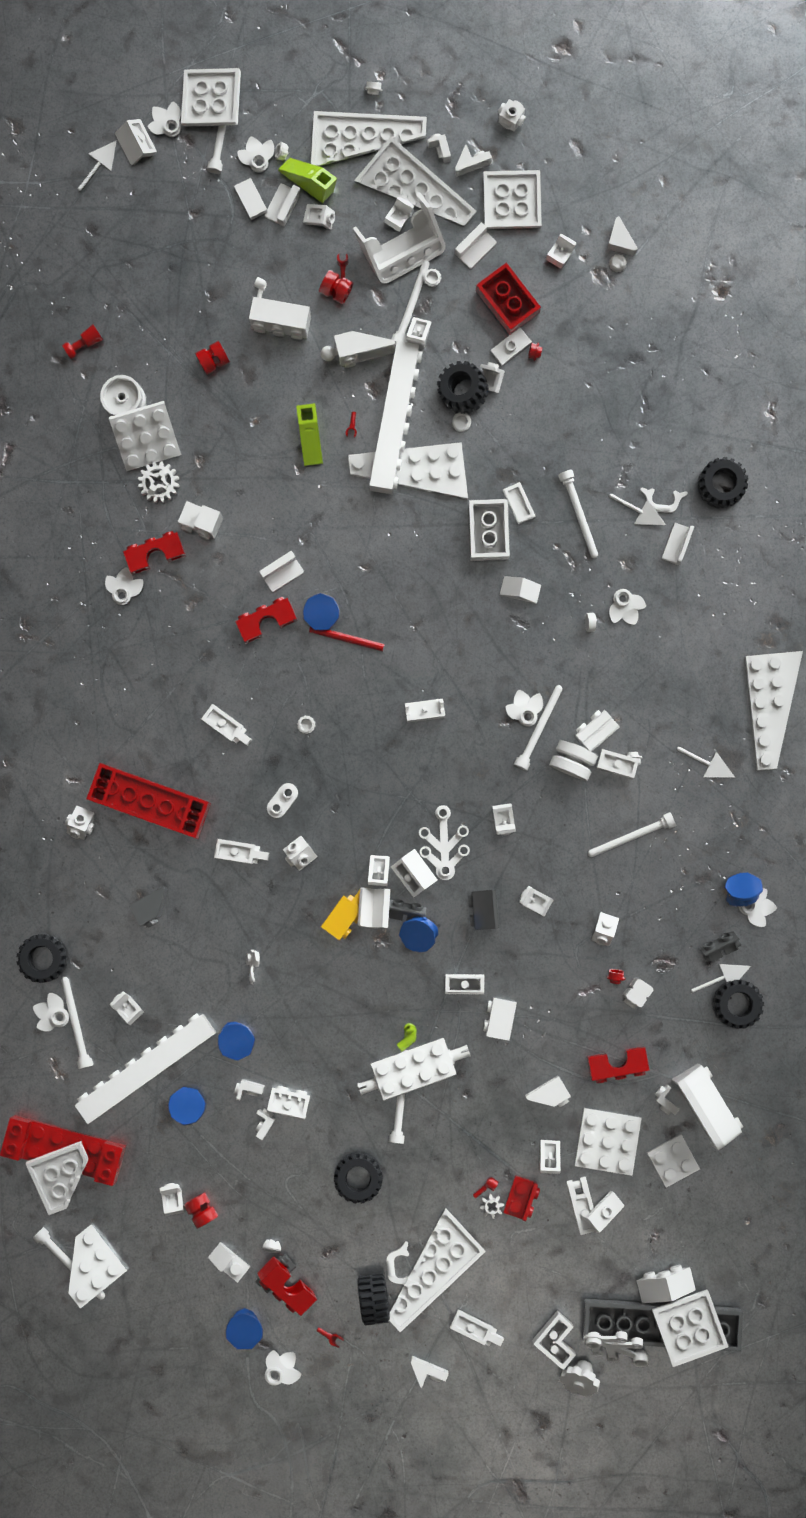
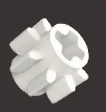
M489 1193L488 1199L482 1197L485 1203L480 1206V1209L486 1210L484 1216H487L489 1213L494 1219V1214H502L499 1208L503 1207L504 1203H498L499 1195L493 1198L492 1194ZM489 1202H490V1203L496 1202V1203H495V1206H496V1209H495V1210H494L493 1208H491L490 1210H488V1208H489L488 1203H489Z

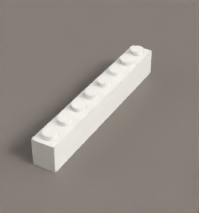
M401 341L396 343L369 485L370 491L393 495V489L398 487L399 478L396 477L397 471H401L402 460L399 459L400 452L404 453L406 444L403 441V436L408 434L409 423H406L407 416L411 417L412 413L410 399L415 397L416 387H413L414 380L418 381L419 369L416 368L417 363H421L423 354L420 351L419 344Z
M195 1014L188 1019V1025L185 1027L180 1025L172 1031L174 1035L168 1039L164 1036L157 1041L158 1046L153 1050L149 1047L141 1053L142 1057L139 1060L135 1061V1059H132L124 1065L126 1067L125 1070L119 1072V1070L108 1076L110 1078L108 1082L104 1084L101 1081L94 1086V1092L89 1095L84 1093L77 1098L78 1103L75 1104V1107L86 1123L89 1124L216 1034V1031L204 1014L200 1016Z

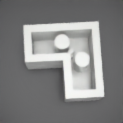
M186 501L178 523L182 530L189 533L193 530L199 534V537L209 540V538L215 539L223 517L221 512L204 505L200 507Z
M681 1265L672 1266L670 1271H661L658 1274L648 1272L643 1274V1278L636 1280L642 1303L673 1301L696 1290L690 1267L682 1268Z
M557 1310L532 1341L539 1350L564 1370L576 1356L575 1351L562 1341L574 1326L572 1322Z

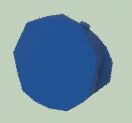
M322 593L308 598L303 608V619L314 630H328L339 618V608L334 598Z
M748 872L739 873L728 878L725 885V890L728 893L726 901L732 906L740 907L755 903L763 892L761 879Z
M413 917L403 922L399 936L407 949L415 952H426L435 944V938L438 936V927L426 917Z
M228 1022L218 1035V1047L222 1055L238 1061L251 1054L255 1042L251 1030L238 1022Z
M182 1087L172 1094L168 1103L171 1118L182 1125H190L197 1122L202 1117L206 1105L200 1092L189 1087Z
M246 1308L237 1311L226 1327V1339L236 1349H252L263 1337V1328L253 1311Z

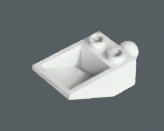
M351 331L335 335L336 348L325 346L322 348L320 355L325 361H331L338 355L340 366L349 368L355 366L357 362L394 354L395 341Z

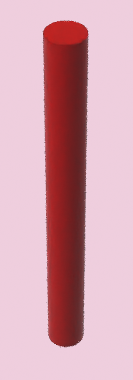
M311 626L309 629L310 633L382 652L385 645L329 629L314 630Z

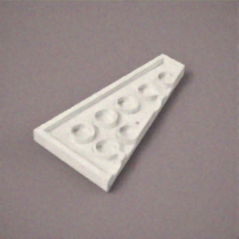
M314 111L311 164L323 166L379 151L390 137H393L399 144L426 138L427 117Z
M393 137L386 141L354 180L394 198L401 197L419 208L421 206L416 194L420 192L431 206L434 214L462 226H466L477 212Z
M462 442L406 448L404 453L400 452L399 459L402 460L401 471H397L396 477L399 478V485L468 500ZM376 452L348 455L350 475L371 479Z
M803 651L745 657L757 771L777 769Z
M447 1208L443 1211L390 1310L389 1321L399 1332L405 1329L486 1252Z

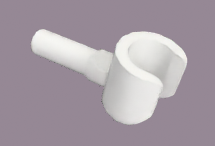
M257 277L254 287L259 289L257 297L262 298L267 283Z

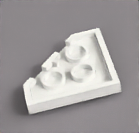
M81 1141L26 1162V1166L48 1215L68 1207L88 1161V1156Z
M92 1225L75 1237L68 1294L79 1308H82L127 1271Z

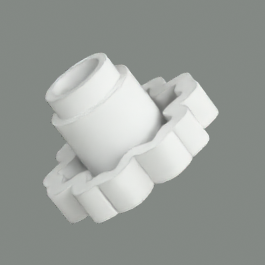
M580 1360L574 1367L569 1366L567 1370H562L560 1382L565 1384L564 1388L572 1393H579L581 1396H592L593 1393L598 1392L600 1380L595 1378L593 1366L588 1361Z

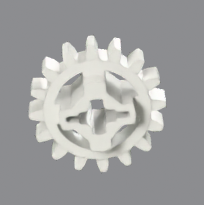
M154 461L152 467L147 464V470L140 471L143 477H138V480L142 482L138 485L139 489H143L141 494H148L147 500L149 501L153 498L154 503H157L158 499L165 503L166 497L171 500L170 494L176 495L177 492L174 488L180 486L175 482L179 480V477L173 476L176 470L172 469L170 471V464L164 467L163 461L159 465ZM160 470L159 473H152L154 471ZM168 475L171 477V485L167 483ZM161 479V481L163 482L164 485L157 484V486H156V483H155L154 480H158V481H159V480ZM147 480H149V482L151 483L149 490L147 489L146 485Z

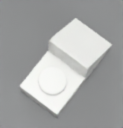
M466 144L455 167L456 177L490 165L492 163L490 151L485 153L480 151L474 154V157H471Z
M221 1242L208 1256L220 1272L224 1271L237 1283L250 1268L246 1262Z
M415 1356L411 1357V1365L421 1388L427 1374L434 1381L440 1382L443 1380L446 1382L448 1370Z

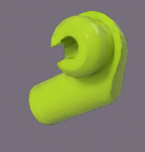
M407 1023L404 1026V1039L397 1043L402 1052L416 1041L417 1029L411 1023Z

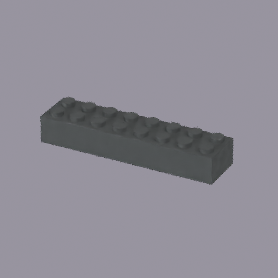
M584 1299L583 1341L584 1336L589 1332H597L601 1336H615L616 1332L622 1331L627 1333V1342H631L632 1338L637 1337L643 1339V1346L665 1347L652 1309L663 1306L666 1303ZM714 1306L729 1346L722 1350L741 1352L743 1311L740 1308Z

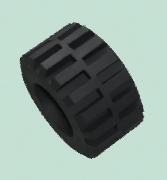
M456 361V365L453 363L449 364L450 368L447 369L445 367L443 369L444 374L439 375L441 381H437V386L439 387L437 391L444 403L454 412L458 413L459 411L461 414H465L468 411L471 413L473 408L479 409V404H484L485 402L483 398L488 396L486 391L489 389L486 383L487 380L473 363ZM463 380L472 381L471 387L466 393L462 395L454 394L455 387L459 382Z
M727 457L722 459L716 458L714 461H710L699 476L698 486L700 487L699 493H702L704 501H708L707 504L710 506L714 504L715 508L720 506L727 508L728 506L735 505L743 497L748 488V475H745V468L742 469L740 467L742 465L740 462L735 463L733 458L727 460ZM724 473L729 475L733 480V489L727 493L718 491L712 482L715 474Z
M48 934L33 935L23 941V945L19 947L20 950L16 956L18 961L16 962L20 967V973H23L26 979H30L32 982L45 983L55 980L59 975H62L64 968L67 966L66 960H68V956H66L67 950L63 947L61 941ZM39 947L48 948L53 956L52 964L46 970L37 969L32 962V954Z
M744 980L728 981L722 984L720 989L715 992L716 996L713 998L715 1015L723 1024L729 1027L745 1029L748 1026H753L756 1021H759V1016L763 1014V996L760 994L759 989L750 982ZM734 993H743L749 1000V1008L743 1015H733L728 1009V1000Z
M351 1153L344 1157L336 1167L334 1173L335 1188L346 1201H351L354 1204L370 1201L379 1193L382 1186L383 1173L380 1165L375 1161V1158L368 1156L366 1153ZM354 1167H363L370 1175L369 1184L363 1189H354L347 1182V1174Z
M383 1273L359 1276L358 1294L362 1322L365 1326L389 1323L390 1312L385 1276Z

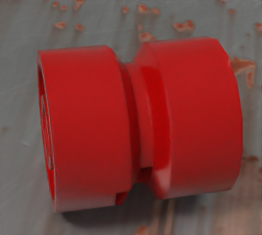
M329 270L320 285L319 292L327 297L332 295L333 300L344 304L354 282L345 277L341 279L339 274Z
M219 341L209 345L208 350L202 349L195 353L206 375L216 371L217 366L223 367L230 363Z
M205 1192L183 1205L188 1215L193 1216L191 1220L196 1229L219 1216L214 1207L209 1206L210 1200Z

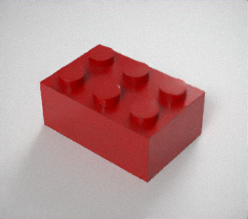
M507 262L476 285L477 294L509 335L540 313L541 306Z

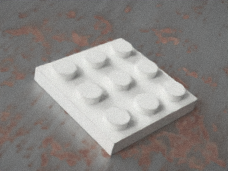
M240 69L184 70L182 126L238 125Z
M540 170L483 172L484 222L487 229L541 228Z
M164 401L109 417L126 471L143 467L147 464H153L154 461L156 463L181 455Z
M584 1108L574 1165L632 1176L642 1118Z
M708 1290L652 1309L673 1367L729 1347Z

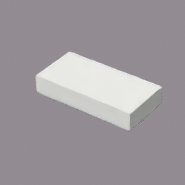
M251 178L234 186L251 220L268 212Z
M520 482L502 490L505 498L508 499V504L518 525L536 517Z

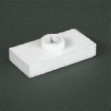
M518 328L491 349L490 352L500 365L503 366L528 347L532 341L521 328Z
M610 1191L585 1219L596 1233H600L621 1211L624 1204L613 1191Z

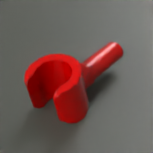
M339 254L337 255L341 279L345 277V269L348 265L347 254L344 261L340 260Z
M356 412L351 413L350 425L346 429L347 437L350 429L355 431L354 438L357 436V430L355 429Z
M492 1177L488 1178L482 1188L474 1193L473 1196L477 1198L487 1188L494 1191L499 1182Z
M320 1327L317 1329V1332L329 1339V1343L334 1347L339 1348L335 1344L337 1338L344 1341L337 1334L332 1335Z

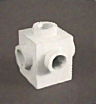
M509 99L498 110V122L504 128L515 132L517 127H521L526 119V116H524V106L516 100L512 101Z
M76 806L73 814H69L65 821V825H67L66 833L73 838L85 840L86 835H90L94 828V812Z
M302 836L283 849L287 855L285 860L291 867L295 865L299 871L318 857Z

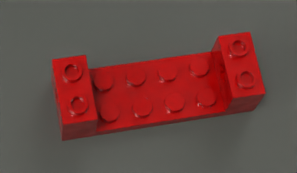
M102 763L98 765L86 798L92 802L199 839L211 803Z
M14 1115L9 1119L0 1156L17 1161L20 1159L32 1160L81 1141L88 1156L87 1164L81 1175L92 1177L95 1182L113 1186L117 1182L127 1145Z

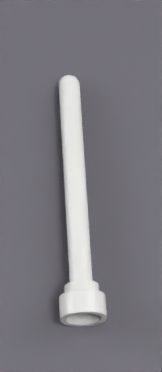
M226 125L218 126L213 158L207 164V171L210 173L220 174L222 172L223 165L220 156Z
M425 261L421 265L399 330L391 338V340L395 341V345L397 341L406 342L407 335L405 333L424 282V272L429 268V261Z
M572 470L558 474L559 480L563 482V485H566L589 553L592 558H597L598 552L573 485L574 473Z
M560 685L555 687L523 754L516 758L514 762L516 767L525 771L528 770L530 766L529 757L562 692Z
M670 812L666 813L660 818V821L589 850L588 856L594 857L663 827L664 829H671L676 826L673 816Z
M63 977L61 983L79 1053L78 1069L93 1066L92 1058L86 1053L69 979Z
M405 1094L397 1096L394 1130L389 1134V1142L404 1144L405 1136L401 1129Z
M43 1227L33 1239L37 1243L44 1244L71 1271L72 1260L50 1239L49 1232ZM101 1291L96 1297L102 1300L105 1298V1294Z

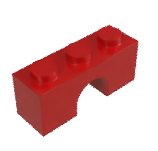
M173 531L164 533L163 537L159 539L155 537L149 538L144 541V544L139 546L137 544L126 547L127 550L123 551L132 575L150 569L148 558L155 551L163 552L168 563L186 557L179 534Z
M280 597L274 600L273 604L268 607L262 605L256 608V612L250 615L249 613H244L238 616L239 620L235 622L245 644L263 637L260 624L266 618L275 619L280 629L298 620L288 598Z
M643 1046L626 1049V1060L619 1067L610 1065L606 1053L587 1056L591 1080H596V1083L607 1082V1078L615 1077V1080L627 1078L626 1075L633 1073L634 1077L646 1075L645 1071H650L646 1048Z
M274 1256L257 1273L260 1278V1285L266 1290L270 1289L273 1291V1296L279 1302L283 1300L286 1303L285 1306L292 1313L297 1312L302 1316L317 1301L313 1290L301 1280L291 1287L284 1286L291 1275L287 1267Z

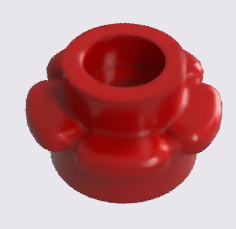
M539 342L537 344L531 343L528 358L535 361L536 358L541 357L542 347H539Z
M610 969L606 978L612 984H621V981L625 980L624 971Z

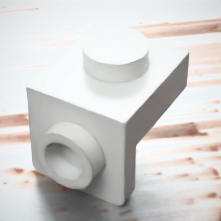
M398 197L383 222L400 232L409 219L414 205Z
M560 234L545 259L562 269L571 256L576 242Z
M495 363L481 364L480 368L484 369L483 375L487 380L488 390L499 393L505 371L499 369V365Z
M512 804L492 806L496 833L498 835H509L512 832H516Z
M528 886L522 892L519 903L545 916L553 899Z
M601 912L591 940L599 945L610 946L619 918Z
M124 991L115 996L110 1003V1006L129 1025L144 1013L134 999Z
M667 1084L665 1087L661 1086L655 1093L657 1096L655 1100L661 1104L660 1109L666 1114L672 1113L676 1115L680 1109L665 1098L671 1087Z
M169 1183L159 1188L165 1216L185 1212L182 1190L178 1184Z

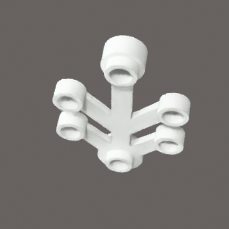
M444 805L439 806L435 811L436 818L440 823V842L430 833L427 827L419 830V836L426 839L441 853V861L431 853V849L427 846L420 849V855L423 858H427L436 867V874L440 879L449 880L455 874L454 866L464 856L469 854L470 849L467 845H461L458 848V853L450 861L449 852L463 837L468 835L469 829L464 825L460 826L457 833L448 842L447 819H449L451 812ZM442 809L447 812L444 817L439 814V811ZM461 828H465L467 830V833L465 835H461L459 833V830ZM424 829L428 831L426 837L421 835V831ZM462 847L467 848L468 851L466 854H462L460 852V849ZM425 848L429 850L427 856L422 855V850ZM443 867L449 868L448 874L442 873Z
M622 1331L616 1332L615 1336H601L597 1332H589L584 1336L585 1346L592 1349V1355H603V1347H605L608 1361H618L619 1353L633 1358V1365L637 1367L648 1365L646 1351L636 1350L634 1352L626 1349L643 1348V1339L632 1338L631 1342H627V1333Z

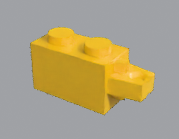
M360 890L355 897L350 895L347 898L343 895L321 926L338 940H341V938L346 939L352 931L349 927L353 922L358 923Z

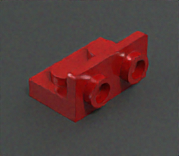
M515 1175L503 1213L520 1218L525 1222L527 1217L531 1218L534 1207L531 1206L533 1199L537 1200L540 1188H537L538 1183Z

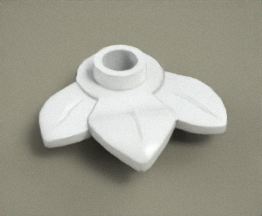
M171 102L167 110L161 107L152 108L154 121L148 125L152 133L175 137L181 132V123L179 122L181 110L175 102ZM170 126H175L174 130H169Z
M252 136L247 141L246 150L237 151L239 160L243 164L249 165L255 172L265 171L268 168V160L273 157L275 152L272 140H268L262 145ZM262 161L263 164L261 166H257L256 162Z
M127 567L123 568L116 578L106 576L105 580L106 589L112 593V598L118 605H125L130 601L131 597L139 595L144 585L143 579L133 580V576ZM120 593H125V598L120 599L118 597Z
M626 589L616 591L613 596L614 603L609 608L610 619L613 623H616L622 618L625 622L635 625L638 621V610L646 607L644 599L639 595H632ZM622 595L625 596L626 601L621 602L619 600V597Z
M518 690L514 696V704L506 705V712L512 719L519 720L523 726L530 727L536 723L537 714L543 708L542 696L538 693L530 698L525 692ZM530 714L531 720H525L524 715Z
M764 888L763 892L759 895V899L751 904L750 909H746L745 906H738L740 912L747 915L749 922L759 927L766 926L765 916L777 909L772 901L766 899L767 889Z
M250 950L249 954H246V965H249V981L251 984L255 982L254 968L259 967L260 960L259 952Z
M54 993L48 994L47 1002L38 1003L33 1006L35 1014L41 1019L37 1024V1028L42 1031H51L55 1027H63L69 1022L70 1016L68 1011L64 1009L63 1000ZM58 1014L63 1015L62 1021L57 1020Z
M272 1350L267 1355L265 1379L270 1385L275 1386L280 1383L290 1385L301 1377L302 1374L293 1368L296 1354L294 1352H286L279 1356L275 1350ZM272 1372H277V1373H278V1377H277V1378H273V1377L271 1376V1373H272Z

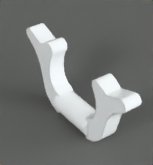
M642 487L640 489V492L644 494L646 500L650 501L657 512L669 514L676 511L680 500L688 494L686 491L679 493L675 490L673 492L674 503L672 505H657L652 501V495L655 491L653 488L647 490Z
M407 1241L404 1242L401 1248L389 1253L386 1258L387 1275L393 1283L404 1285L409 1277L408 1275L404 1278H398L395 1275L394 1267L396 1256H409Z

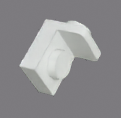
M445 134L430 136L427 139L428 148L436 147L438 157L443 159V163L451 162V154Z
M307 204L303 222L306 225L324 226L326 229H332V224L335 221V211L327 205Z
M242 1079L241 1083H237L235 1088L236 1100H241L244 1090H247L246 1094L252 1096L262 1094L265 1085Z
M265 1108L263 1111L259 1109L256 1114L266 1119L265 1122L261 1120L255 1129L258 1132L256 1137L261 1140L265 1138L276 1120L273 1117L274 1114L267 1112Z

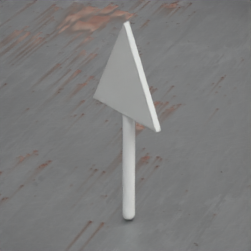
M116 141L88 153L98 163L78 187L79 191L83 189L101 164L110 171L112 170Z
M609 494L610 498L640 513L634 524L666 525L648 499L641 510L617 496Z
M681 747L677 748L678 751L708 766L703 777L735 778L717 752L710 763Z
M719 964L723 976L691 989V992L694 993L724 979L726 982L740 980L751 966Z

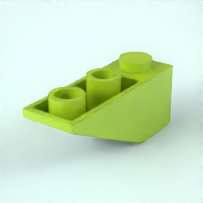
M289 158L278 169L280 173L321 203L334 192L337 178L322 167Z
M315 403L297 405L304 466L323 464Z

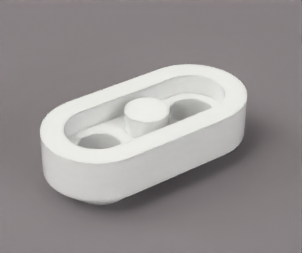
M283 784L267 805V811L270 816L274 818L284 816L298 797V790L293 784ZM290 789L292 794L286 796L285 790ZM274 805L280 806V810L278 812H275L273 810Z

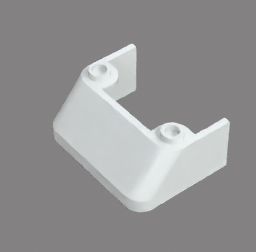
M420 192L416 195L422 209L415 212L411 218L413 228L380 245L376 238L369 237L365 239L357 227L353 228L366 259L382 283H389L419 267L423 262L430 261L441 255L445 250L446 245L432 208Z
M697 1063L671 1080L678 1085L712 1141L710 1142L711 1146L716 1150H720L742 1133L741 1128H743V1125L738 1117L734 1119L710 1079L713 1076L708 1067L703 1068L702 1065Z

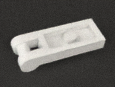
M581 1177L577 1181H566L580 1235L595 1232L585 1219L594 1209L586 1177ZM582 1187L583 1193L576 1195L575 1189Z

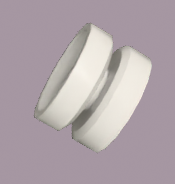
M116 375L108 379L100 392L101 403L111 416L146 406V395L143 389L132 377L126 375Z
M559 740L556 751L565 757L552 756L549 766L569 776L588 781L591 771L582 764L594 766L598 756L582 746Z

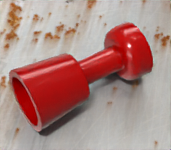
M93 324L80 334L81 339L72 345L68 342L62 345L71 360L76 357L75 351L84 345L90 347L103 341V338Z

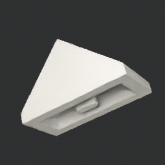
M617 217L607 249L634 256L638 248L621 218Z
M413 317L406 336V342L419 344L420 350H424L431 322Z
M504 576L500 595L537 604L541 585L521 577Z
M370 856L368 885H388L390 857Z
M541 1140L540 1173L560 1174V1141Z

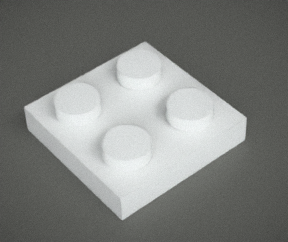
M681 1134L647 1152L666 1188L700 1170Z

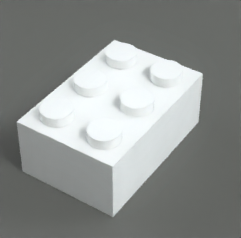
M253 297L249 316L251 329L258 333H265V331L273 332V335L281 337L284 334L291 335V338L297 340L307 338L311 320L310 307Z
M508 499L469 500L471 561L509 560Z

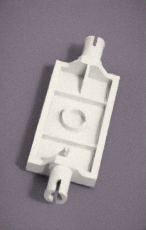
M444 1038L371 1063L375 1075L373 1076L374 1078L357 1084L361 1095L378 1089L381 1092L383 1101L456 1076L453 1064H455V1061L470 1057V1052L467 1051V1045L450 1051Z

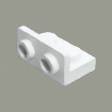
M277 1086V1088H272L267 1112L305 1120L310 1096L305 1091L296 1090L295 1092H290L287 1087Z

